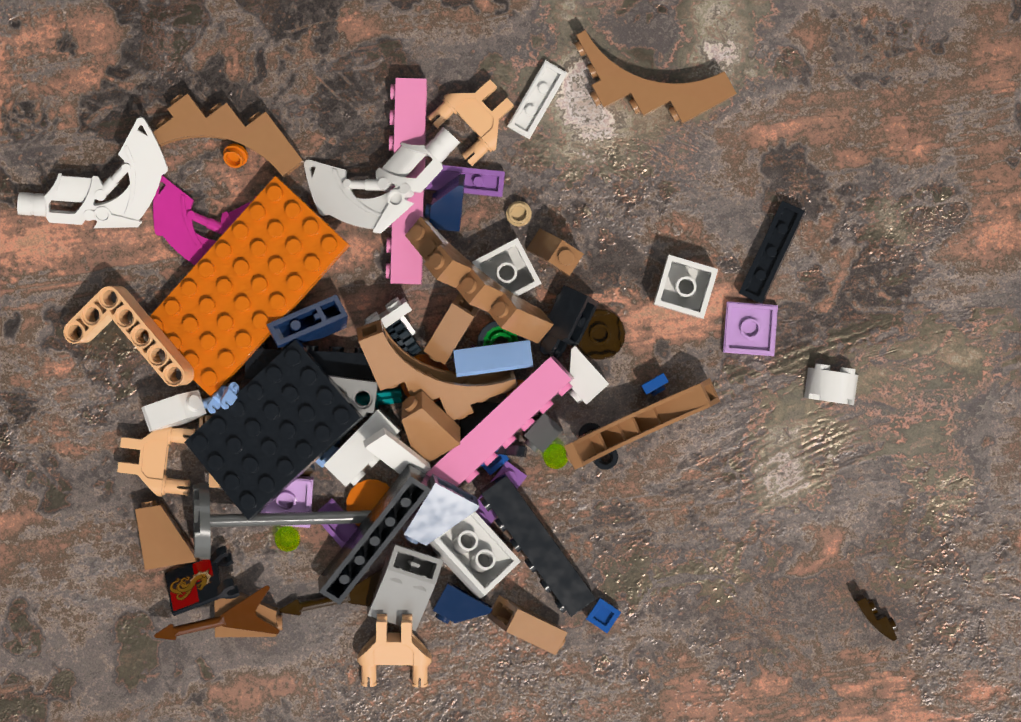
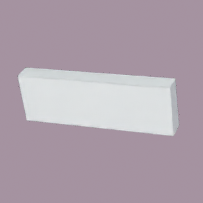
M545 60L507 127L530 139L565 79L567 72Z
M382 428L363 441L367 450L399 474L403 472L408 464H411L424 474L431 470L428 461L385 428Z

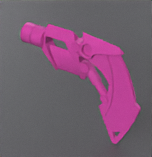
M162 175L160 182H163L166 186L160 192L159 184L153 198L154 231L156 235L163 236L181 256L196 265L216 241L197 234L193 221L223 235L251 202L229 213L227 211L223 212L220 222L192 211L194 200Z

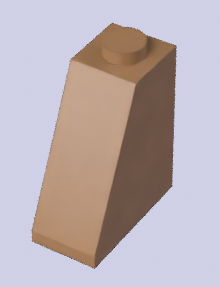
M542 229L538 230L526 249L568 278L584 255L567 242Z
M459 293L425 347L424 352L432 360L446 364L480 309L468 304Z
M423 391L408 397L402 402L401 420L411 449L426 461L431 462L460 445V426Z
M156 500L141 503V508L135 509L145 570L199 560L194 558V548L164 504L157 505Z
M240 592V596L233 599L221 598L215 600V617L221 616L224 612L249 596ZM261 601L256 610L257 615L279 630H283V615H278V608ZM223 626L215 628V637L278 636V634Z
M501 595L498 596L491 613L488 615L491 621L507 633L554 655L564 645L565 637L568 633L553 622Z

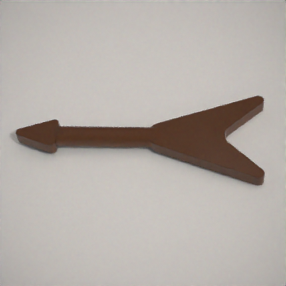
M266 585L224 612L221 616L178 626L170 624L157 632L154 637L176 640L177 636L220 626L278 634L280 630L277 627L263 620L256 613L257 607L269 591L270 586Z

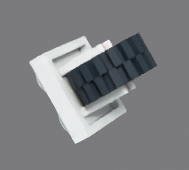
M396 297L385 305L386 310L378 314L376 311L364 320L365 325L381 319L392 339L408 354L414 356L421 351V348L412 336L416 333L404 316L412 311L405 297L401 300Z

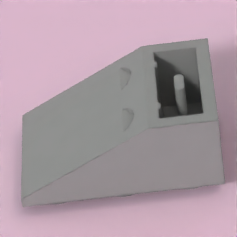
M391 542L367 616L377 619V614H387V622L401 626L402 614H412V630L416 631L436 585L444 560Z

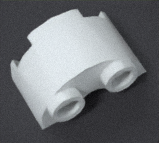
M815 363V368H808L804 398L854 405L858 375L855 374L856 369L841 367L840 372L830 371V365Z

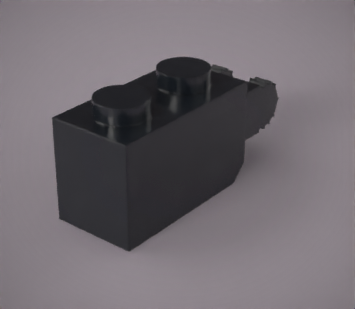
M564 285L557 294L555 304L547 316L554 325L546 333L542 341L540 351L543 355L554 356L556 359H559L568 344L571 346L579 344L599 302Z

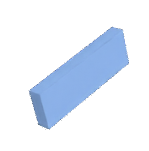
M530 340L453 350L457 377L533 367Z

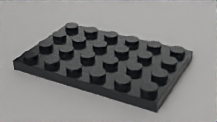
M294 340L236 394L237 399L233 405H229L228 409H219L184 443L247 520H252L361 421L363 416L299 340Z

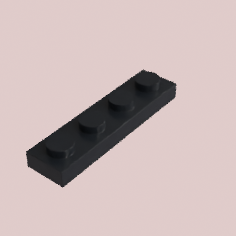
M781 202L739 291L740 295L763 305L806 214L805 210L787 202Z

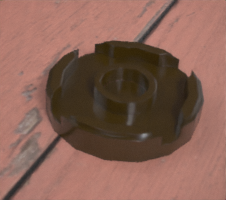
M596 309L577 347L584 355L592 359L604 360L613 357L620 351L625 341L623 322L617 315L608 310Z

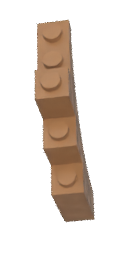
M586 30L576 35L577 42L574 45L581 57L586 56L590 63L586 67L593 79L598 78L599 80L592 84L591 88L593 91L589 94L596 107L601 105L603 110L628 96L632 98L629 100L632 110L635 114L640 113L641 117L669 103L671 107L668 108V112L673 121H679L683 125L737 94L725 71L713 77L690 83H661L638 77L620 68L608 59L593 43Z
M188 93L185 96L179 94L170 101L171 106L167 110L173 118L169 120L166 117L155 126L157 130L153 132L160 147L190 138H217L243 145L269 161L284 178L304 164L303 159L267 112L263 114L257 112L247 120L249 124L245 126L226 102L224 105L221 103L215 105L209 110L210 115L206 117Z
M420 216L405 235L426 261L424 265L436 280L456 288L468 304L488 312L502 329L539 343L554 325L540 308L516 296L472 264L426 218Z
M381 319L356 328L358 342L380 391L387 388H395L400 383L405 382L411 396L423 391L432 401L440 398L446 414L452 420L463 419L469 414L474 413L472 407L474 403L484 402L490 397L509 393L519 387L514 370L457 377L456 372L442 370L425 364L408 354L392 339Z
M706 379L659 399L646 407L624 415L611 423L578 437V439L564 446L568 461L573 465L574 470L624 445L719 403L720 399L711 379Z

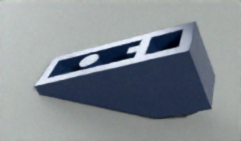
M336 294L268 323L267 328L277 348L290 345L294 340H299L302 343L324 338L347 328L348 315Z

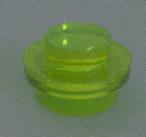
M551 444L543 453L545 464L552 469H560L568 462L565 447L561 444Z
M284 526L276 532L275 544L284 552L293 551L300 544V534L294 527Z

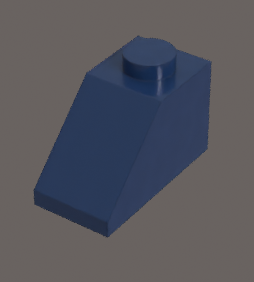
M465 174L458 175L436 191L432 196L431 204L426 203L425 218L430 219L429 222L435 229L460 231Z
M448 582L433 611L437 613L435 615L437 619L449 624L450 621L458 623L490 614L493 607Z

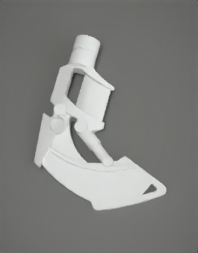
M137 118L118 154L124 160L123 165L112 176H109L104 183L98 176L85 178L62 176V173H59L54 185L46 194L19 192L17 201L18 215L43 216L47 218L49 223L82 225L85 220H96L97 223L94 228L138 227L143 222L140 218L144 215L156 194L162 175L168 171V166L159 143L145 118ZM140 125L143 126L147 134L138 130ZM128 172L130 185L123 193L109 201L95 203V199L103 201ZM51 200L82 203L77 211L50 209Z
M444 127L426 146L402 142L400 144L402 146L386 164L376 170V179L349 180L347 179V171L344 169L306 160L304 162L305 173L317 210L322 216L331 215L347 224L374 229L373 233H382L414 204L407 201V199L411 198L414 192L421 193L443 169L442 162L460 142ZM425 156L433 159L417 178H406ZM311 167H316L312 176ZM352 189L384 191L387 193L375 198L361 199L356 198Z

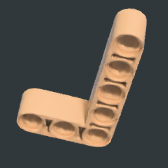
M122 286L102 288L64 327V337L69 343H87L94 339L113 320L166 384L173 387L188 385L194 378V370L189 362L130 292ZM113 292H115L117 297L115 303H113L111 299V295ZM96 309L99 312L98 320H96L94 317V311ZM129 311H131L133 315L131 323L128 321L127 314ZM78 327L82 330L81 337L77 335ZM145 330H147V332L149 333V339L147 342L144 340L143 337ZM161 349L165 352L164 361L159 356ZM177 368L180 369L182 374L180 380L177 379L175 374Z

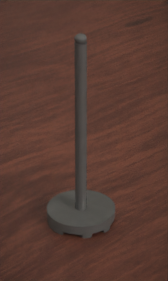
M198 482V484H193L194 558L210 560L211 527L362 523L372 510L258 513L252 520H247L243 514H210L209 482Z

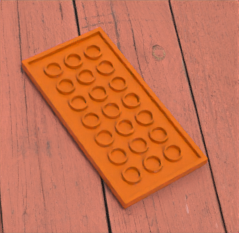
M275 176L150 317L194 370L193 380L212 397L270 336L267 324L287 316L350 247V244L283 181ZM145 330L144 333L149 337V333Z

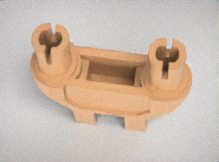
M491 80L487 81L475 93L445 94L442 99L443 103L427 116L429 121L433 122V125L438 129L452 114H458L478 135V140L461 154L467 160L474 153L468 160L471 166L488 151L494 152L496 150L499 120L514 107L508 98L493 111L483 103L497 89V86Z
M173 426L153 431L143 439L121 437L120 447L140 450L139 463L118 462L117 472L138 475L150 490L159 497L166 493L188 496L190 489L180 488L179 486L190 487V480L168 478L166 475L169 445L172 442L185 444L184 442L189 438L185 437V435L191 436L196 432V429Z
M377 614L376 634L364 645L357 655V662L361 665V685L367 687L368 677L370 678V687L377 685V665H411L412 686H419V678H421V688L428 686V666L432 662V656L425 645L412 633V614H402L401 633H388L387 614Z

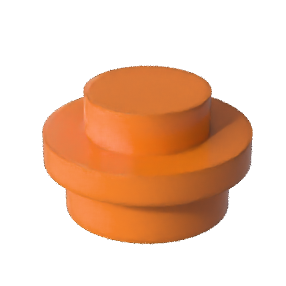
M228 144L223 151L224 162L232 168H239L247 162L248 152L239 144Z

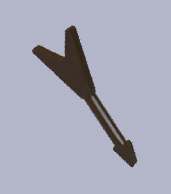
M382 569L355 585L342 603L370 607ZM326 596L301 602L296 599L281 608L280 613L300 616L303 611L337 605V603Z

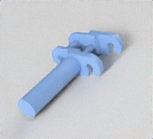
M236 382L230 383L228 387L223 385L212 397L202 399L205 409L211 414L215 413V409L218 410L220 407L228 409L229 405H233L237 399L236 394L239 392V385Z

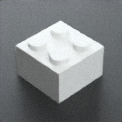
M518 238L472 262L491 279L516 296H520L542 284Z
M667 255L653 305L704 319L718 269Z

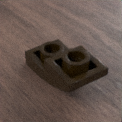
M863 595L854 599L860 612L876 630L892 641L898 639L895 632L899 630L892 617L888 619L884 614L875 617L874 614L878 613L872 599L867 600Z

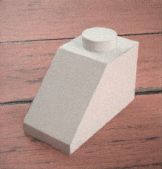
M574 346L570 352L569 370L574 379L570 382L573 387L569 394L578 404L582 401L588 404L609 383Z
M199 390L177 394L142 407L149 432L190 423L207 414Z

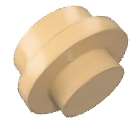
M523 201L511 203L506 211L509 223L517 227L526 225L532 215L531 208Z

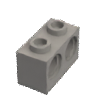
M328 375L337 387L343 390L345 396L363 417H369V413L375 412L378 391L376 381ZM360 391L367 392L370 395L369 404L360 405L356 400L357 393Z

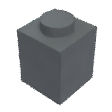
M544 413L524 434L527 438L524 443L535 453L538 449L544 452L563 429Z

